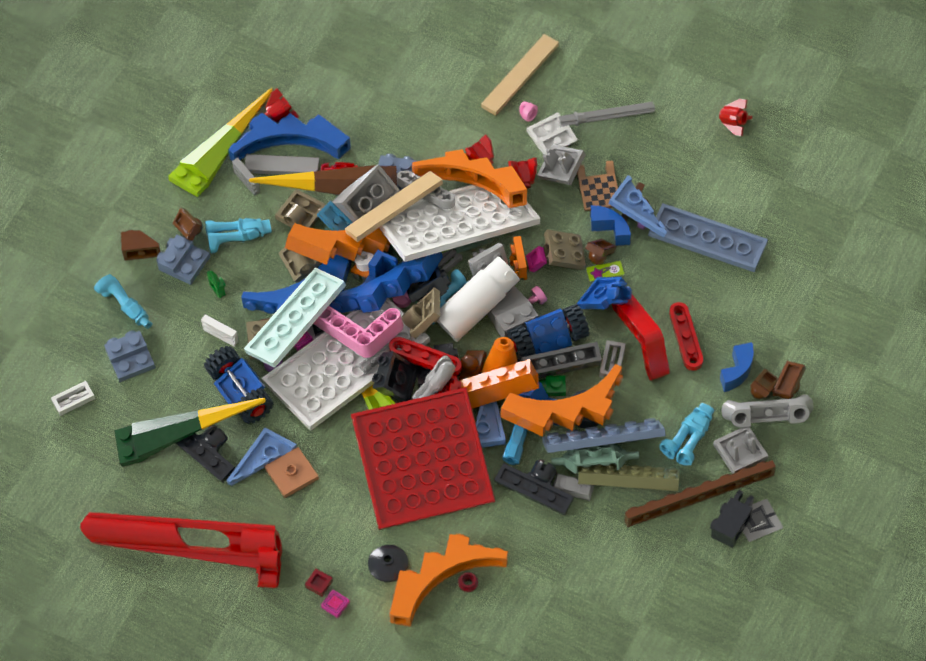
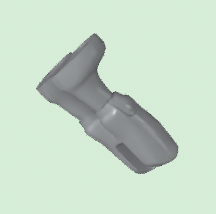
M443 356L438 360L434 368L426 376L423 385L413 394V399L434 395L444 388L456 368L448 356Z

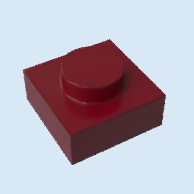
M315 568L306 581L305 588L323 597L333 582V577Z

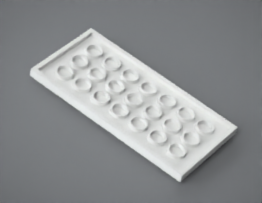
M469 185L449 191L455 196V206L451 209H442L422 198L379 228L403 261L406 262L540 224V217L528 202L524 206L508 208L503 200L484 188Z
M387 298L378 311L363 313L362 310H356L346 317L363 329H366L390 308L398 309L401 318L404 313ZM404 323L403 330L395 336L422 345L430 342V337L426 333H421L416 339L410 336V328ZM324 332L262 378V382L311 431L373 385L372 377L377 372L379 364L371 367L372 369L369 372L364 373L359 365L364 360L367 361V358L360 356Z

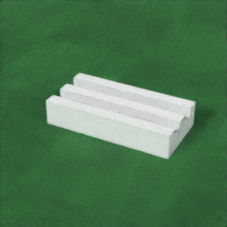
M204 315L201 319L204 331L234 347L239 342L237 331L207 315Z
M86 381L51 397L60 416L95 399ZM69 397V399H67V400H65V401H63V402H61V403L58 404V402H60V401H62V400H64V399H66V398Z

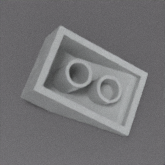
M377 164L344 189L332 203L352 222H355L398 193L400 189L381 166Z
M515 286L487 314L501 337H507L508 330L521 325L527 331L525 322L539 317L530 301Z

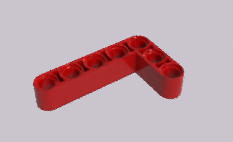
M633 295L626 304L616 305L612 303L613 310L641 344L648 378L652 381L669 375L670 370L664 336L659 326Z

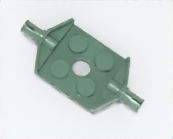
M607 444L568 450L563 454V457L551 458V464L554 466H566L567 469L574 473H577V466L590 467L597 464L607 466L616 463L617 470H619L625 464V461L639 459V452H626V449H622L617 444Z

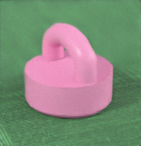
M528 102L521 103L519 112L522 119L528 122L532 121L537 115L538 107Z
M538 286L531 289L533 296L528 299L531 304L538 301L542 305L547 301L546 295Z
M407 291L403 296L392 297L393 303L398 308H405L411 303Z

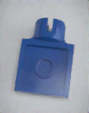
M597 277L577 304L581 309H606L612 303L616 305L626 304L631 299L632 290L629 286H626L627 283L622 277Z

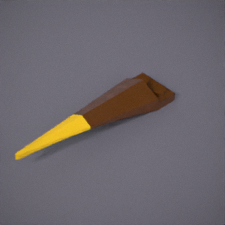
M376 165L250 178L249 182L340 195L344 189ZM381 166L397 186L396 166Z

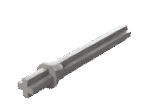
M646 102L583 113L574 112V114L559 116L560 127L567 125L579 126L582 123L652 113L655 111V106L653 102Z

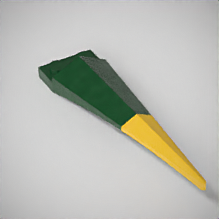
M260 398L135 422L131 426L114 430L120 465L125 467L142 462L202 429L265 403L266 399Z

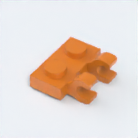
M521 236L513 237V244L510 245V265L514 266V272L519 279L524 278V280H527V266Z

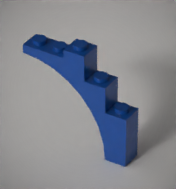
M261 113L249 123L250 131L246 132L238 142L233 143L228 151L230 160L233 161L237 158L242 160L246 157V154L250 155L271 146L286 144L304 145L317 148L339 159L351 149L350 138L319 114L315 118L310 119L305 125L291 113L287 117L282 118L278 124L264 113Z
M442 252L411 261H403L395 268L367 283L340 292L329 306L339 313L362 310L363 313L378 311L387 298L403 296L412 283L429 280L443 258Z
M336 254L334 259L330 258L327 265L322 263L318 269L343 280L346 284L352 260ZM305 279L287 288L275 291L243 292L241 297L243 308L251 311H265L270 314L276 313Z

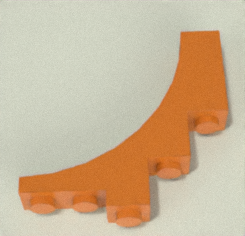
M463 149L445 152L444 157L412 162V173L420 177L431 171L442 180L459 181L484 188L503 200L508 208L527 205V188L512 166L494 169L488 158L469 160Z
M294 223L288 234L285 248L327 265L330 258L334 259L336 254L355 261L357 255L361 256L363 251L370 252L373 255L377 250L388 252L391 243L380 228L357 242L347 235L345 230H319Z
M615 364L608 375L597 385L584 393L570 398L535 400L509 393L501 407L500 417L542 437L546 431H550L553 423L573 431L576 425L579 426L583 417L603 425L606 419L609 420L614 411L612 409V398L615 394V386H620L624 377L621 375L622 367Z
M450 534L445 555H441L438 552H425L420 574L412 570L399 572L390 611V622L411 627L415 612L434 587L445 579L472 568L487 566L507 567L508 551H504L501 548H485L479 544L470 545V537H466L463 534Z

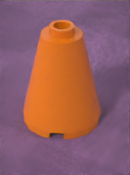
M500 337L495 340L482 368V373L518 363L514 343L511 339Z

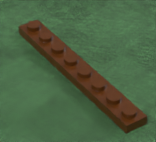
M773 460L768 462L762 461L754 467L742 468L737 473L725 474L717 480L705 481L700 486L694 488L688 487L683 492L669 494L657 501L651 500L646 505L628 509L625 512L624 522L628 528L774 476L776 466Z

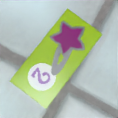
M621 261L586 267L590 281H595L597 277L625 275Z

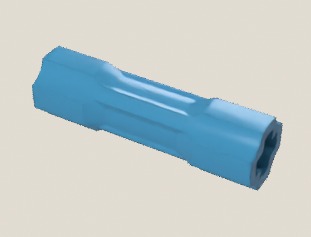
M514 424L509 443L506 445L503 455V461L510 465L520 463L523 444L528 431Z

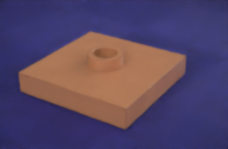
M299 447L264 466L284 498L319 479Z

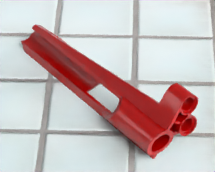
M89 512L80 523L82 533L90 542L98 545L255 568L256 573H258L257 587L278 588L282 543L275 525ZM178 527L217 530L228 537L230 544L225 548L189 546L181 538Z

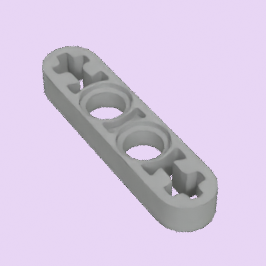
M400 171L397 173V184L405 188L419 179L420 176L410 171ZM441 187L431 192L435 194L429 193L423 197L426 201L442 209H451L455 206L454 194Z

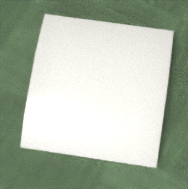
M559 113L528 127L526 130L539 150L547 155L546 149H550L552 144L567 147L578 141L569 125L560 127Z

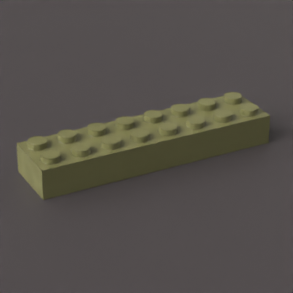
M597 464L590 467L579 466L578 484L678 491L679 469L652 468L651 466L639 467L638 465L627 466L625 464L619 470H617V465L614 464L607 466Z

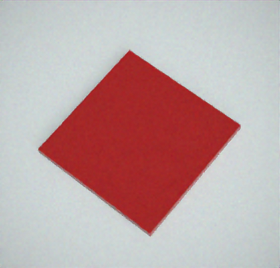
M466 387L351 414L378 530L495 502Z

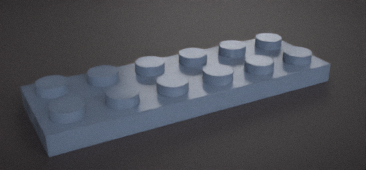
M663 203L656 218L663 223L667 234L663 238L652 230L649 231L650 237L754 273L768 243L766 238Z
M649 418L645 419L642 423L628 421L625 422V425L608 424L605 425V428L601 429L588 427L586 431L580 432L578 430H568L566 434L553 432L548 433L542 439L547 453L666 435L665 428L659 420Z

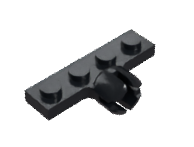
M214 424L207 427L200 435L194 433L175 443L221 483H224L235 469L230 462L218 453L219 449L228 440V437Z
M538 459L529 473H523L509 465L502 464L494 479L495 483L566 516L574 501V496L551 485L557 473L554 465L549 462L546 465L544 464L545 460Z

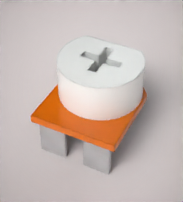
M363 251L361 256L357 255L355 259L356 264L350 270L355 279L360 280L359 276H361L364 282L368 277V263L374 256L372 253Z

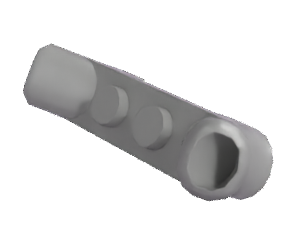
M803 394L795 399L743 403L728 400L723 404L721 412L724 419L732 421L733 425L737 427H751V423L789 420L791 424L806 421L814 405L812 399L808 395Z

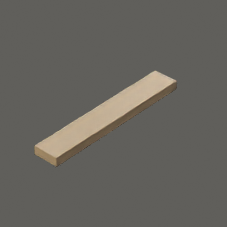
M544 34L481 103V108L496 116L556 50L559 42Z
M429 171L347 226L345 233L357 242L440 187L443 184L442 179Z

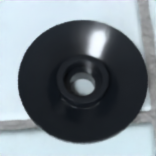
M383 545L376 548L369 556L368 568L371 575L377 580L393 582L398 580L400 571L408 569V558L401 548L394 545ZM388 558L391 559L390 562H385V561H384L385 559H388Z

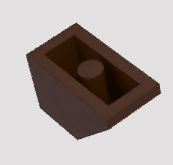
M128 230L121 232V248L124 261L154 258L161 252L159 243L142 231Z

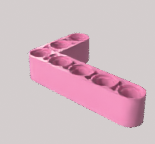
M330 306L313 323L364 358L374 356L399 334L404 327L400 311L396 308L386 310L366 329H363Z

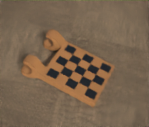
M606 161L605 169L607 174L588 177L585 175L584 165H580L577 177L584 211H591V205L614 208L608 204L618 189L613 161Z

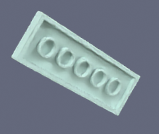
M315 267L244 348L245 352L275 368L345 288V282Z

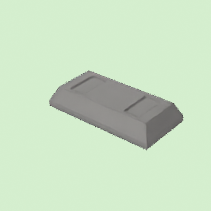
M556 474L553 487L576 498L589 501L594 489V485L578 484L577 478Z

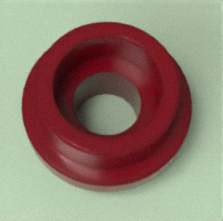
M466 572L459 577L458 586L464 592H473L478 587V578L473 573ZM470 581L472 584L465 585V582Z

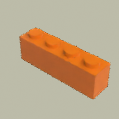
M530 359L460 380L462 383L461 388H467L472 408L505 399L509 393L519 395L539 388L538 373Z

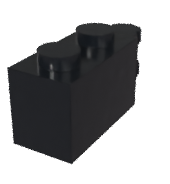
M741 490L736 493L734 498L731 497L728 503L722 505L720 516L718 519L714 518L710 525V529H712L711 538L731 548L734 547L752 518L751 505L755 498L750 495L745 503L740 502L744 493Z

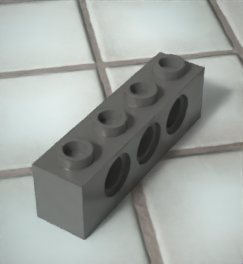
M598 342L526 356L521 359V362L530 359L538 373V379L599 366L602 361Z

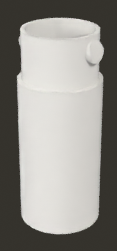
M497 257L484 270L481 269L440 308L441 315L437 323L458 342L506 297V293L520 281L519 277L505 261Z

